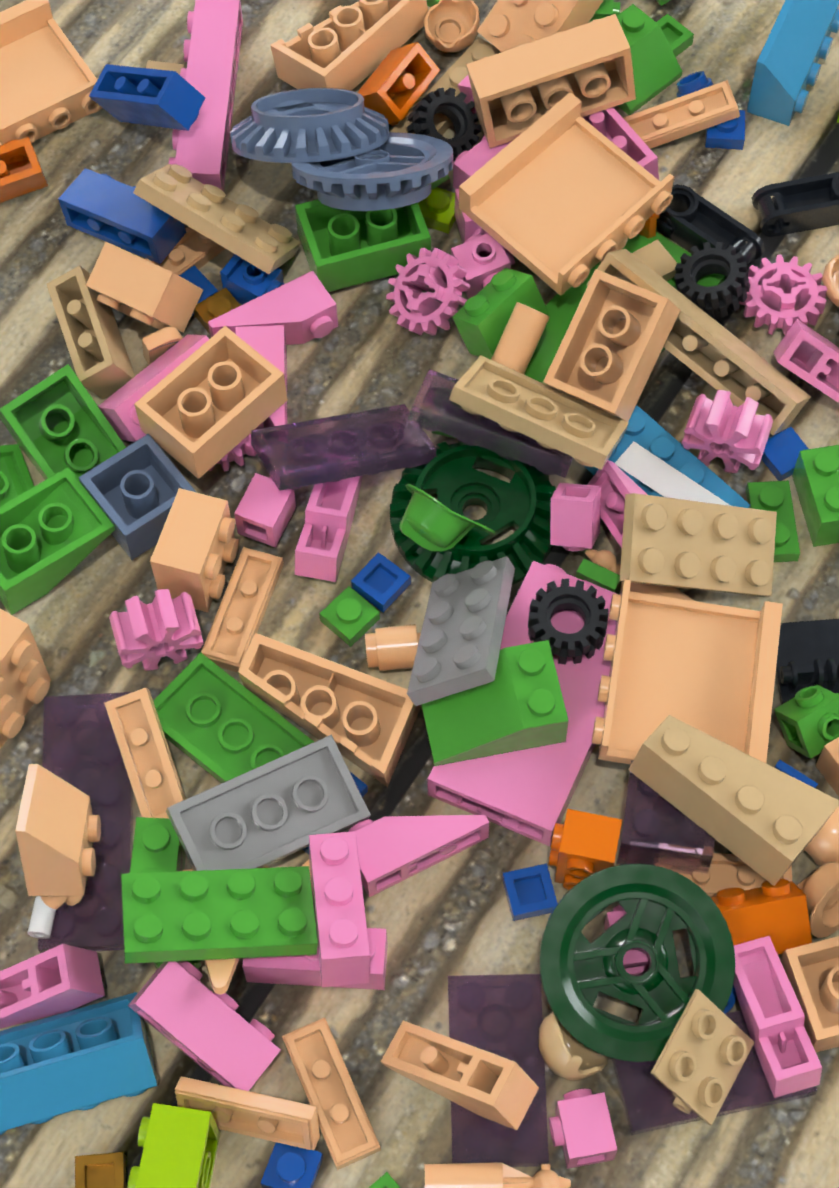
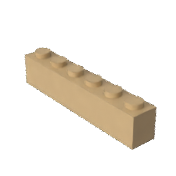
M627 249L608 252L597 269L666 297L680 309V312L664 344V348L716 390L730 391L731 402L737 407L742 405L747 397L757 401L759 405L755 415L765 416L770 414L772 416L773 424L770 434L775 435L787 429L811 398L810 395Z

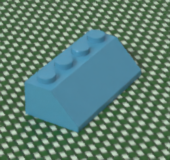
M785 0L756 63L747 108L748 113L789 126L795 112H803L809 96V91L805 89L807 85H815L821 69V64H818L819 58L826 60L833 42V38L829 36L831 32L838 33L839 0Z
M137 992L0 1031V1135L8 1129L29 1123H45L56 1115L73 1110H89L98 1106L101 1102L121 1096H137L148 1088L157 1086L155 1066L144 1019L128 1006L137 995Z

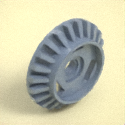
M337 88L296 89L261 97L252 103V115L234 125L232 131H230L232 149L235 153L245 158L275 163H308L342 159L369 152L380 147L389 139L388 119L383 114L364 107V98L361 94Z
M389 132V139L383 145L363 154L329 161L291 163L292 176L300 185L317 191L318 200L328 207L351 211L394 209L417 203L431 194V183L445 177L454 167L453 148L447 142L435 137Z

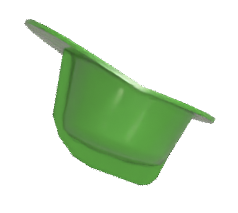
M411 484L406 485L407 490L412 493L399 528L404 535L420 547L429 551L440 552L451 549L473 527L493 535L496 534L492 529L450 510L423 490Z

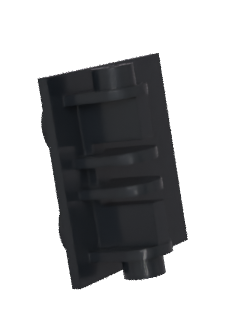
M839 619L781 623L776 672L782 704L793 699L798 691L809 686L819 685L833 693H839Z

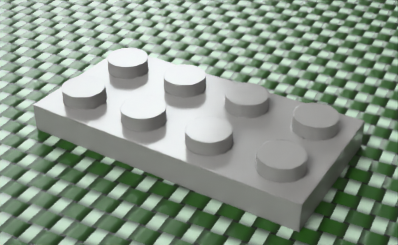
M507 556L494 561H483L474 568L457 574L443 575L432 583L407 695L415 706L495 680L515 571Z
M332 734L174 804L166 810L193 871L262 868L308 847L309 835L338 833L371 816Z

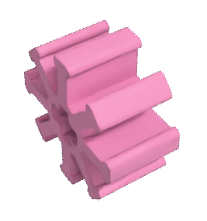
M717 390L714 401L708 399L705 394H700L695 400L684 430L683 447L686 450L690 448L700 449L697 458L706 466H709L714 458H722L725 472L738 473L741 463L748 466L750 470H755L759 467L773 424L772 416L770 414L765 416L755 415L759 403L750 397H747L742 405L736 407L731 402L730 391Z
M169 589L156 590L155 598L150 604H145L139 600V596H134L125 601L127 612L113 611L109 617L122 665L126 668H132L134 664L142 661L145 671L156 670L159 668L158 663L161 657L165 656L173 659L174 664H178L188 659L185 649H200L204 643L192 598L187 592H183L180 596L172 599Z

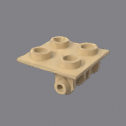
M695 989L655 1063L651 1074L673 1092L672 1094L676 1098L672 1104L675 1108L687 1114H690L691 1110H693L708 1125H712L755 1042L700 990Z

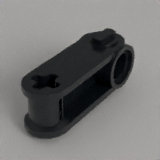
M839 172L770 184L758 189L751 199L753 207L759 210L762 218L760 223L762 233L765 236L774 237L839 225Z
M673 185L671 193L673 199L666 210L659 214V219L656 222V228L663 236L668 237L690 253V248L697 246L699 251L703 250V243L710 242L711 248H716L717 242H723L725 250L729 245H732L736 248V254L742 253L746 265L753 259H759L765 252L764 243L755 232L704 199L692 188L685 185Z

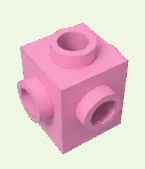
M488 233L473 235L463 244L451 248V255L459 260L458 265L468 272L461 279L470 284V289L465 291L468 299L480 292L495 274L504 268L511 269V265L515 264L514 256Z

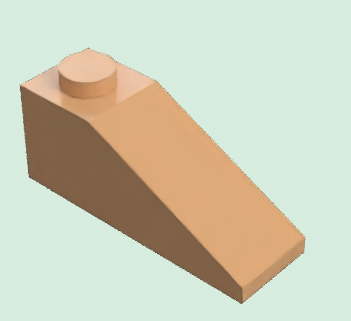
M404 1020L381 1060V1063L391 1070L481 1117L514 1130H518L539 1089L516 1062Z

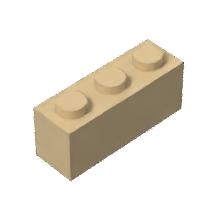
M79 265L46 285L77 377L83 386L101 399H105L129 382L135 375L112 308L96 300L99 292L85 286L90 273Z

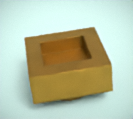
M224 288L198 303L194 309V316L210 334L208 321L241 305L228 289Z
M124 1152L75 1156V1188H126V1155Z

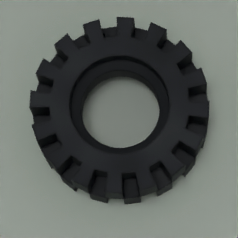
M439 88L429 93L412 108L413 112L409 114L407 120L412 123L407 126L408 133L431 136L447 142L453 148V161H455L463 151H469L478 142L480 137L477 134L481 132L482 127L479 124H475L479 119L477 113L473 114L471 111L475 107L474 102L470 101L468 104L464 102L467 97L466 94L461 92L455 97L456 89L449 88L444 92V88ZM436 113H442L452 121L455 128V136L452 139L443 137L437 131L433 121Z
M710 242L703 243V250L699 251L697 246L690 248L691 256L684 253L680 257L681 264H676V274L674 275L677 290L714 319V312L720 311L721 317L728 315L727 308L730 307L734 312L739 309V301L743 303L746 301V292H749L750 285L746 261L744 262V256L741 252L736 254V248L732 245H729L725 250L723 242H717L716 248H711ZM710 274L727 276L724 282L716 286L705 287L697 284L701 278Z
M562 579L561 587H557L555 581L547 583V591L545 592L540 588L536 592V600L532 599L528 618L530 641L534 640V642L549 640L552 656H559L558 664L566 665L567 657H572L574 664L581 663L582 655L585 654L587 659L594 656L595 648L599 650L603 645L608 623V608L604 609L605 600L603 596L596 598L597 589L592 585L587 591L583 590L584 581L577 580L575 587L569 586V579ZM560 610H573L581 614L585 625L577 633L566 634L557 631L552 626L551 617Z

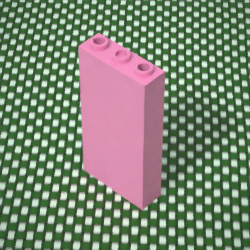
M533 561L506 616L500 649L534 643V640L530 641L528 635L530 604L532 599L536 600V592L540 588L546 592L547 583L555 581L557 587H561L562 579H569V586L571 587L576 586L577 580L584 581L583 590L587 591L592 585L597 589L596 598L603 596L605 600L604 609L608 608L606 635L599 650L595 648L594 656L587 659L584 654L582 655L581 663L577 664L573 663L572 657H567L566 665L558 664L559 656H553L569 720L566 742L434 766L428 777V795L471 814L486 815L490 822L550 846L555 823H561L596 745L592 743L595 718L604 717L605 702L597 700L601 675L609 676L611 661L603 660L607 634L615 635L616 621L609 620L612 594L617 593L566 574L562 568L556 565H543ZM560 610L551 617L552 626L557 631L566 634L577 633L585 625L581 614L573 610Z

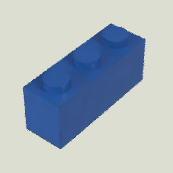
M109 64L105 65L89 95L92 100L119 122L189 131L191 125L198 118L199 110L206 98L176 71Z
M85 168L58 198L67 226L161 264L186 234L184 223L135 195L133 192L136 186L131 187L114 180L107 174H99Z

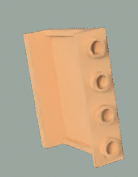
M25 0L0 12V146L9 141L29 137L31 143H34L36 140L63 129L69 124L102 109L99 104L89 97L98 78L94 76L53 19L48 0Z
M571 92L459 186V209L560 296L572 286L574 288L579 287L588 277L590 270L599 262H602L608 252L616 251L618 245L627 237L629 239L634 238L642 230L646 220L654 213L659 215L664 212L673 199L671 193L674 176L671 174L660 182L580 116L582 101Z
M624 579L621 594H612L609 620L616 621L615 635L607 634L603 660L611 661L609 676L601 675L597 701L605 702L604 717L595 718L592 743L600 744L598 759L631 765L642 744L670 715L766 763L783 604L765 601L761 611L632 592L630 591L631 580Z

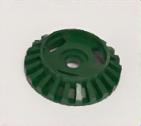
M460 437L458 443L449 445L444 441L436 444L435 450L429 453L426 451L420 453L416 458V462L412 466L407 465L402 471L401 479L398 484H395L390 504L391 532L394 542L405 561L417 573L432 583L443 575L457 574L474 568L483 561H494L507 556L515 568L512 585L525 578L533 561L542 564L554 546L550 545L551 497L556 488L550 483L549 474L544 467L539 468L534 462V457L529 453L521 454L517 452L513 444L505 442L504 445L493 443V438L482 437V441H469V437ZM474 468H485L496 471L508 477L511 481L510 483L505 482L491 475L478 471ZM411 484L428 494L437 493L439 502L464 517L466 516L463 510L467 506L472 504L482 506L487 512L486 515L479 520L473 521L492 529L496 534L493 535L473 527L451 549L440 552L429 551L420 547L404 535L399 528L412 493L407 490L406 485ZM511 526L517 529L512 535L502 541L484 546L481 545Z
M620 864L590 874L563 895V898L551 912L542 934L539 972L543 991L551 1009L563 1027L579 1042L593 1051L610 1058L632 1062L658 1060L695 989L700 990L722 1012L724 1011L732 992L735 977V951L731 933L721 911L698 885L683 875L663 867L649 864ZM618 902L626 914L590 943L581 932L584 926L609 905ZM686 928L694 970L693 976L680 977L672 931ZM632 948H642L649 955V967L641 975H631L624 969L623 957ZM598 992L642 1008L638 1022H631L593 1007Z

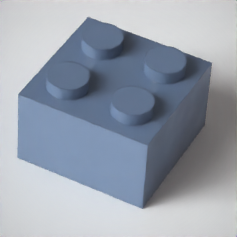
M149 434L79 477L81 484L114 524L115 530L111 534L131 560L157 544L178 489L196 492Z

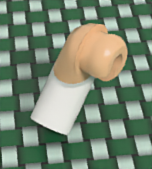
M83 895L36 896L27 932L28 935L40 939H49L56 910L64 903L70 906L80 903Z

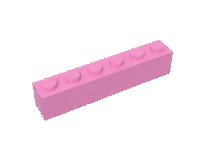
M195 0L194 11H188L187 29L188 33L191 34V39L184 40V61L187 62V68H181L180 76L206 98L199 110L198 118L191 125L189 131L173 129L172 145L173 150H176V157H170L169 164L183 166L192 173L194 179L204 185H214L224 191L243 27L240 0Z

